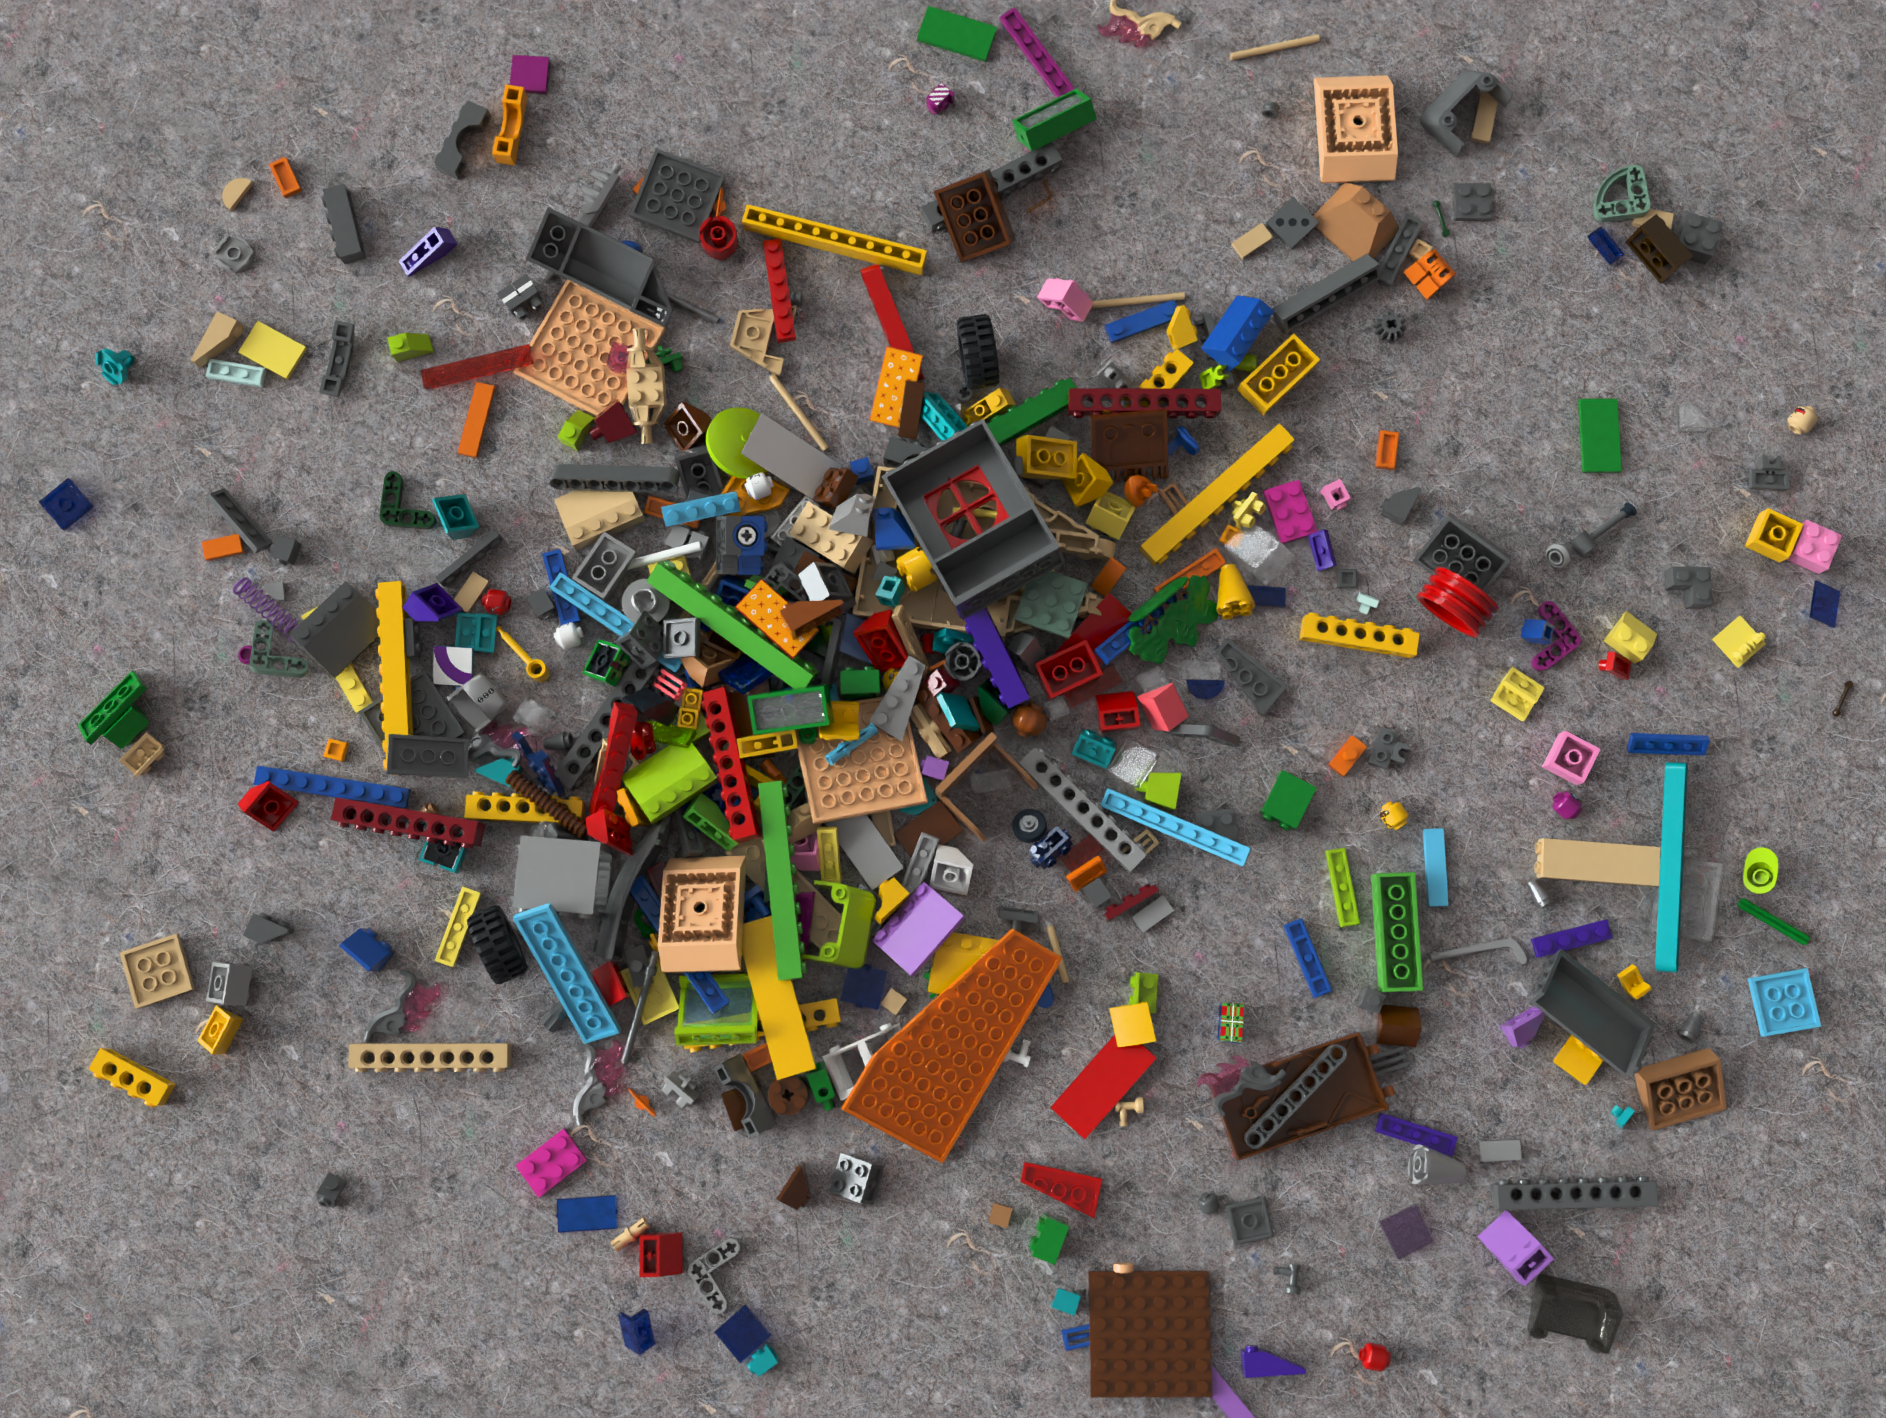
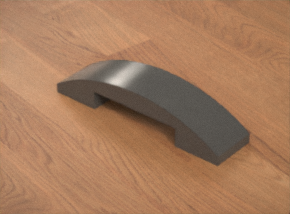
M335 320L331 337L334 340L326 375L322 377L320 394L339 397L351 362L355 324Z

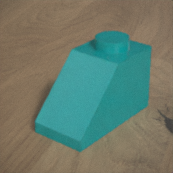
M509 757L508 761L502 758L476 768L475 772L510 787V784L507 785L505 783L507 776L513 770H518V774H520L524 768L518 766L515 769L512 766L514 759Z

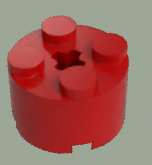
M724 216L709 217L700 226V241L703 250L708 256L714 259L725 260L734 254L739 240L736 228L730 219Z

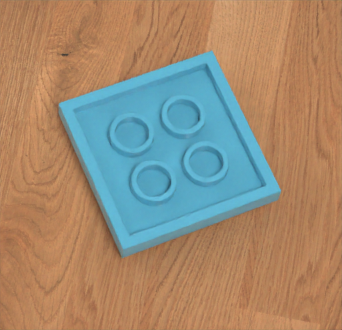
M1808 968L1747 978L1761 1037L1821 1027Z

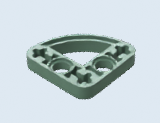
M1639 165L1626 166L1613 172L1603 181L1597 191L1593 204V214L1597 221L1608 222L1639 218L1647 215L1650 209V199L1643 168ZM1632 172H1635V175H1638L1636 178V182H1634L1635 177L1632 174ZM1625 178L1629 199L1603 203V197L1607 190L1613 184ZM1636 187L1641 188L1643 193L1635 194L1633 189ZM1639 200H1641V202H1640V203H1641V207H1643L1644 210H1641V209L1638 207V205H1639ZM1623 206L1627 209V212L1624 214L1619 213L1617 208Z

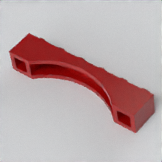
M614 702L610 717L604 764L599 780L592 792L588 809L591 815L602 809L614 812L618 796L616 791L620 788L638 714L632 704Z

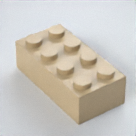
M808 501L790 530L789 535L854 574L874 541L866 536L829 530L833 516Z

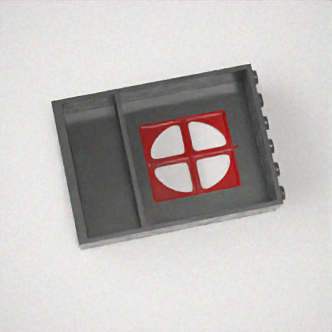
M984 419L973 422L970 427L956 432L947 440L938 442L936 446L922 451L917 457L906 460L901 466L887 471L882 476L962 620L1066 563L1059 544ZM961 481H974L985 486L989 493L968 504L958 489L957 484ZM951 489L961 508L959 511L940 520L937 515L938 501L945 490ZM994 500L997 505L995 522L990 529L983 531L973 511ZM966 516L977 536L970 540L959 539L945 531V527Z

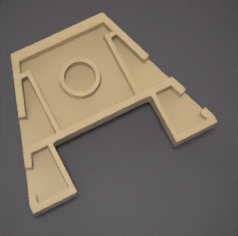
M794 305L791 306L793 321H795L798 309L797 306ZM761 308L738 311L730 348L781 377L784 358L766 355L774 325L773 309L763 310Z

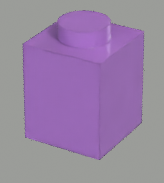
M927 755L926 760L922 759L920 764L922 776L942 782L945 779L949 762Z

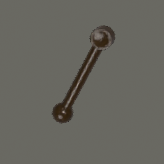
M1852 681L1844 683V692L1836 709L1832 712L1836 717L1841 713L1840 709L1848 690L1853 687Z

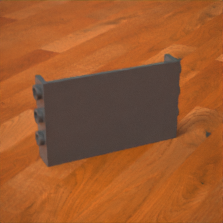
M1562 949L1558 950L1542 966L1544 970L1537 978L1538 984L1531 991L1533 995L1530 1002L1623 1076L1628 1077L1632 1073H1638L1642 1068V1059L1647 1054L1646 1048L1652 1041L1650 1037L1656 1023Z

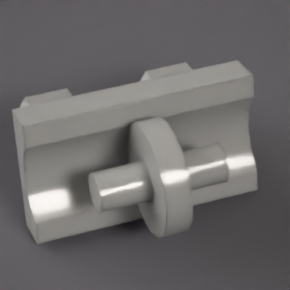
M1111 360L1097 372L1110 388L1131 387L1132 383Z
M673 1072L664 1080L665 1085L662 1092L667 1096H671L676 1092L680 1096L676 1103L682 1109L689 1104L691 1105L700 1096L695 1090L696 1085L691 1082L694 1078L692 1074L687 1078L682 1073L678 1076Z

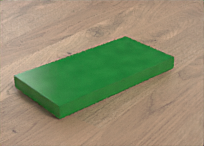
M928 6L917 41L986 62L997 27Z
M1579 399L1582 473H1620L1622 468L1617 399Z
M132 670L78 724V728L85 741L90 745L147 689L135 671Z

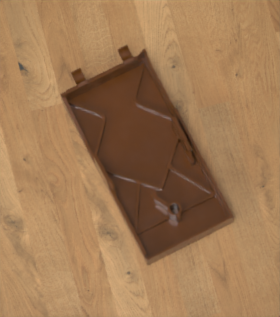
M1353 1032L1261 1064L1270 1075H1276L1283 1069L1287 1076L1281 1081V1084L1272 1089L1259 1091L1245 1088L1241 1095L1223 1103L1222 1110L1225 1116L1220 1118L1234 1158L1239 1161L1324 1132L1366 1115L1388 1110L1389 1106L1385 1102V1097L1395 1095L1393 1086L1381 1089L1369 1057L1372 1054L1380 1053L1378 1045L1373 1044L1366 1047L1360 1032ZM1329 1045H1342L1347 1051V1057L1338 1068L1260 1148L1254 1149L1248 1146L1244 1141L1245 1132ZM1333 1049V1058H1339L1341 1055L1340 1049ZM1321 1062L1318 1065L1320 1073H1324L1327 1070L1325 1062ZM1241 1072L1208 1083L1214 1100L1221 1093H1229L1239 1080ZM1311 1076L1306 1077L1304 1081L1306 1087L1312 1086L1314 1082ZM1297 1090L1291 1093V1100L1297 1101L1300 1098V1093ZM1285 1105L1278 1106L1277 1114L1280 1116L1284 1115L1286 1112ZM1271 1119L1263 1122L1265 1130L1272 1127ZM1252 1134L1249 1137L1251 1144H1255L1259 1140L1258 1134Z

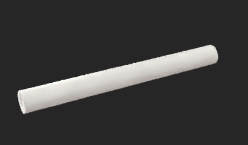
M701 541L634 558L627 570L702 551L703 544Z

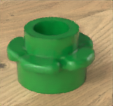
M813 727L800 729L798 733L800 736L799 740L803 744L808 743L811 745L815 743L818 737V733Z

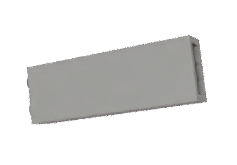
M868 815L824 822L827 827H837L839 844L873 891L885 880L891 879L905 869Z

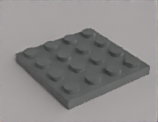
M656 148L629 216L635 220L700 243V226L710 217L718 198L720 187H722L726 176L723 173Z
M423 669L412 676L413 735L459 738L466 734L426 670ZM382 696L360 710L359 714L383 749L382 744L383 740H385V733L382 731V721H384V713L381 711Z

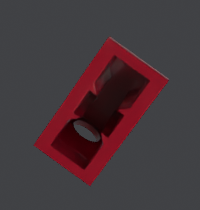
M616 399L594 418L597 427L589 431L594 441L604 436L608 443L637 433L636 427L632 424L619 399Z

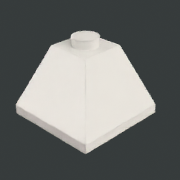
M938 844L929 886L932 889L967 896L973 864L957 848Z

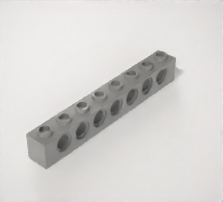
M1034 747L1019 762V765L1039 787L1130 873L1147 856L1144 853L1146 851L1145 848L1138 842L1135 844L1130 839L1132 836L1125 829L1121 831L1116 826L1118 824L1117 821L1110 815L1107 817L1102 812L1104 809L1097 802L1093 804L1088 799L1090 797L1089 794L1082 788L1079 790L1074 785L1076 782L1069 775L1065 777L1060 772L1062 768L1056 762L1051 763L1047 759L1048 755L1041 748L1038 750ZM1044 764L1047 767V771L1039 773L1036 766ZM1057 777L1060 779L1061 784L1057 787L1052 786L1050 779ZM1067 790L1072 791L1075 795L1074 799L1067 800L1064 797V792ZM1086 804L1089 810L1087 813L1082 814L1079 812L1078 806ZM1099 817L1102 820V826L1095 827L1092 824V819ZM1107 831H1114L1116 833L1114 841L1107 839ZM1122 844L1130 846L1129 854H1123L1120 851Z

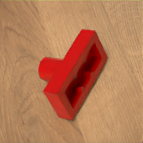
M1608 652L1607 660L1599 661L1598 667L1600 671H1607L1621 680H1629L1631 661L1617 652Z

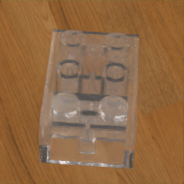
M1254 524L1252 528L1243 526L1224 545L1263 586L1268 584L1295 557L1280 541L1257 524Z

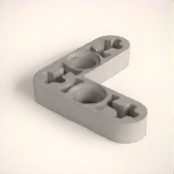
M734 1237L724 1240L695 1259L688 1267L691 1279L710 1310L715 1314L723 1313L726 1310L728 1300L711 1271L738 1254L741 1244ZM728 1242L731 1244L735 1243V1252L729 1250L725 1253L727 1258H724L722 1251L728 1247ZM713 1252L718 1253L720 1256V1261L716 1264L709 1261V1255ZM694 1264H696L697 1266H702L701 1274L703 1276L706 1273L708 1275V1277L703 1278L701 1282H698L697 1280L701 1278L699 1273L693 1272V1269L695 1268ZM705 1281L713 1283L714 1288L711 1292L703 1290L702 1286ZM716 1291H718L719 1293L715 1296L717 1300H722L724 1302L721 1305L722 1309H720L719 1307H714V1304L716 1302L713 1297L711 1298V1300H709L708 1298L709 1296L713 1295Z

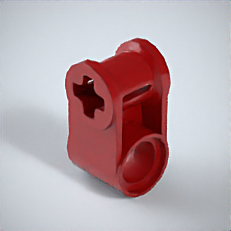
M635 722L630 747L632 756L637 760H643L647 754H652L656 751L653 727L648 722Z

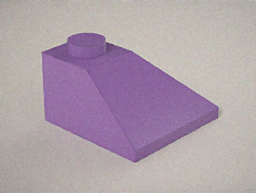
M1531 1007L1500 1025L1511 1046L1523 1048L1529 1045V1040L1535 1037L1545 1013L1537 1007Z

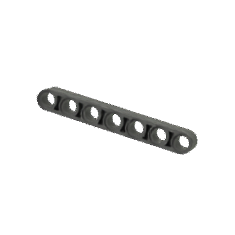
M558 464L553 469L550 485L558 490L672 493L677 488L680 472L673 467Z
M1338 1044L1329 1045L1245 1132V1143L1251 1148H1260L1346 1059V1049ZM1335 1048H1339L1341 1051V1055L1337 1059L1332 1056V1051ZM1321 1062L1327 1064V1070L1324 1073H1320L1318 1070V1065ZM1308 1076H1311L1314 1081L1310 1087H1306L1304 1083ZM1297 1090L1300 1093V1098L1297 1101H1292L1291 1093ZM1285 1105V1114L1281 1116L1278 1115V1106ZM1271 1119L1272 1127L1265 1130L1263 1122ZM1252 1134H1258L1259 1140L1255 1144L1249 1142V1137Z

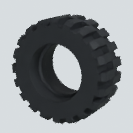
M980 314L959 318L956 322L957 337L966 387L974 390L996 386L1000 380L994 331L989 315Z
M493 905L469 916L467 919L469 932L481 961L495 984H503L525 974L528 968L524 954L502 908L499 905Z

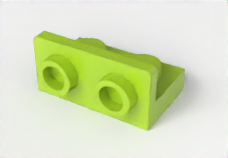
M1134 972V976L1130 977V988H1133V996H1129V1005L1148 1001L1150 1013H1156L1158 974Z

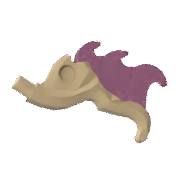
M1112 0L1109 6L1111 12L1110 22L1104 27L1099 24L1097 27L1099 33L1104 36L1121 35L1123 38L1119 39V43L1137 40L1138 42L1134 43V47H1141L1146 43L1148 36L1151 37V40H1154L1160 36L1166 26L1172 25L1179 29L1182 22L1175 19L1174 15L1163 12L1140 17L1137 12L1118 8L1116 6L1117 0Z

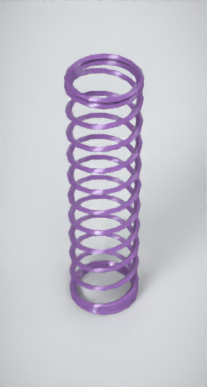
M248 577L240 579L235 584L233 593L235 595L239 594V598L244 599V602L250 604L251 608H256V612L261 613L263 618H267V622L273 623V627H278L279 632H284L285 637H290V635H286V631L295 625L297 619H292L285 630L281 631L280 626L284 625L291 618V614H287L281 620L279 626H275L274 622L284 615L286 609L280 610L273 621H269L268 618L278 611L280 604L275 605L267 616H263V612L273 605L274 599L268 601L261 612L257 611V608L267 601L269 595H264L258 601L256 607H253L251 604L260 598L263 590L256 592L251 601L247 602L246 598L256 591L257 585L252 586L247 591L245 597H241L240 594L250 587L252 581ZM247 580V582L243 584L240 590L236 592L238 586ZM255 587L253 592L248 595L251 589ZM259 592H261L260 595H259L256 599H254V597H255ZM266 597V599L259 605L261 600ZM271 601H273V602L271 603V605H270L268 608H266V606H267ZM275 607H277V609L272 614H270Z

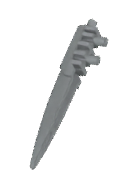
M615 163L611 170L604 167L603 172L595 168L592 170L591 175L598 178V181H595L593 188L586 184L583 185L581 190L589 194V196H586V204L581 208L580 213L575 219L576 221L592 227L621 180L619 175H617L621 169L620 165ZM548 270L544 282H548L555 273Z

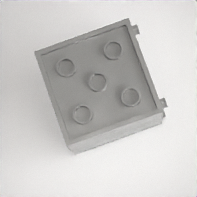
M521 835L520 845L516 844L515 848H518L515 849V853H519L514 896L510 895L509 899L512 900H509V904H513V908L518 909V913L551 903L558 917L600 921L608 902L614 849L602 842Z

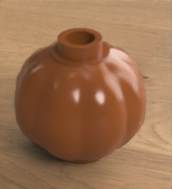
M1029 702L1028 706L1025 704L1018 706L1012 716L1013 725L1018 730L1017 734L1027 738L1028 735L1036 736L1042 733L1047 725V716L1042 713L1044 708L1032 702Z

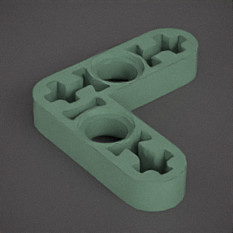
M267 620L258 621L254 628L250 657L251 670L254 673L295 678L306 676L308 673V663L306 660L270 655L273 636L272 624L267 622ZM262 627L267 629L265 631V638L261 637ZM264 643L267 645V648L260 651L256 649V645ZM258 656L262 657V664L260 667L256 666V664L258 663ZM281 662L285 667L282 670H277L274 668V664ZM288 663L291 664V671H288ZM298 665H302L301 671H297Z

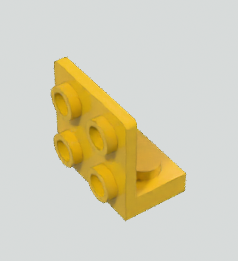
M831 701L834 723L827 726H819L820 738L825 740H859V702Z
M1570 1035L1553 1060V1063L1583 1085L1588 1084L1603 1062L1601 1057L1573 1035Z

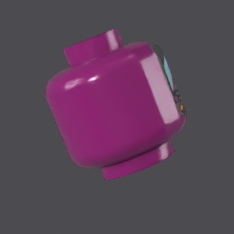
M1571 791L1558 792L1553 797L1552 808L1563 819H1575L1582 812L1581 800Z

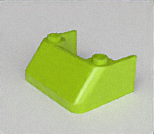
M814 880V884L821 889L831 890L833 901L838 904H844L837 943L827 942L821 947L819 956L802 954V958L808 962L852 969L861 968L865 964L876 907L875 895L870 891L845 884Z

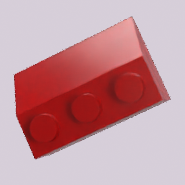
M891 609L874 613L853 631L854 636L875 669H879V673L886 672L889 669L902 668L909 656L892 619L893 611Z
M1087 640L1034 664L1040 685L1048 701L1094 681L1103 675Z

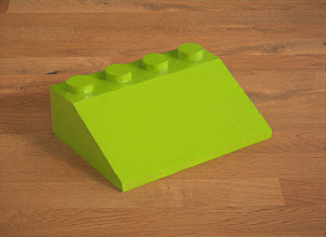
M684 735L622 775V781L652 825L718 783L716 775L687 735Z

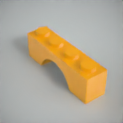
M505 84L502 99V128L500 134L495 136L492 155L497 163L515 166L528 101L524 87Z

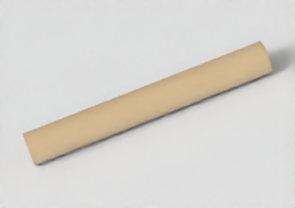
M1054 925L1047 926L1053 952L1063 957ZM1062 959L1058 965V970L1062 983L1069 982V977L1064 960Z

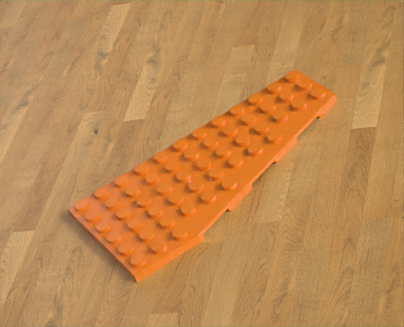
M1012 928L872 1055L843 1104L842 1110L929 1157L944 1163L1063 957Z

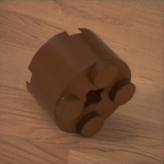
M796 1075L774 1080L768 1091V1100L771 1107L782 1115L798 1113L805 1107L809 1098V1089L806 1082ZM786 1089H788L789 1092L794 1093V1095L791 1096V1100H789L788 1097H784Z

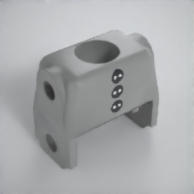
M481 672L447 697L449 701H453L460 714L476 728V733L480 732L510 706Z

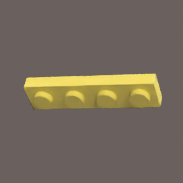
M466 887L461 888L436 955V962L455 967L469 930L467 919L475 914L482 893Z

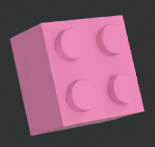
M1809 520L1801 522L1803 527L1790 557L1786 560L1818 574L1828 570L1842 535Z
M1564 731L1558 734L1542 768L1575 785H1579L1585 782L1601 749Z

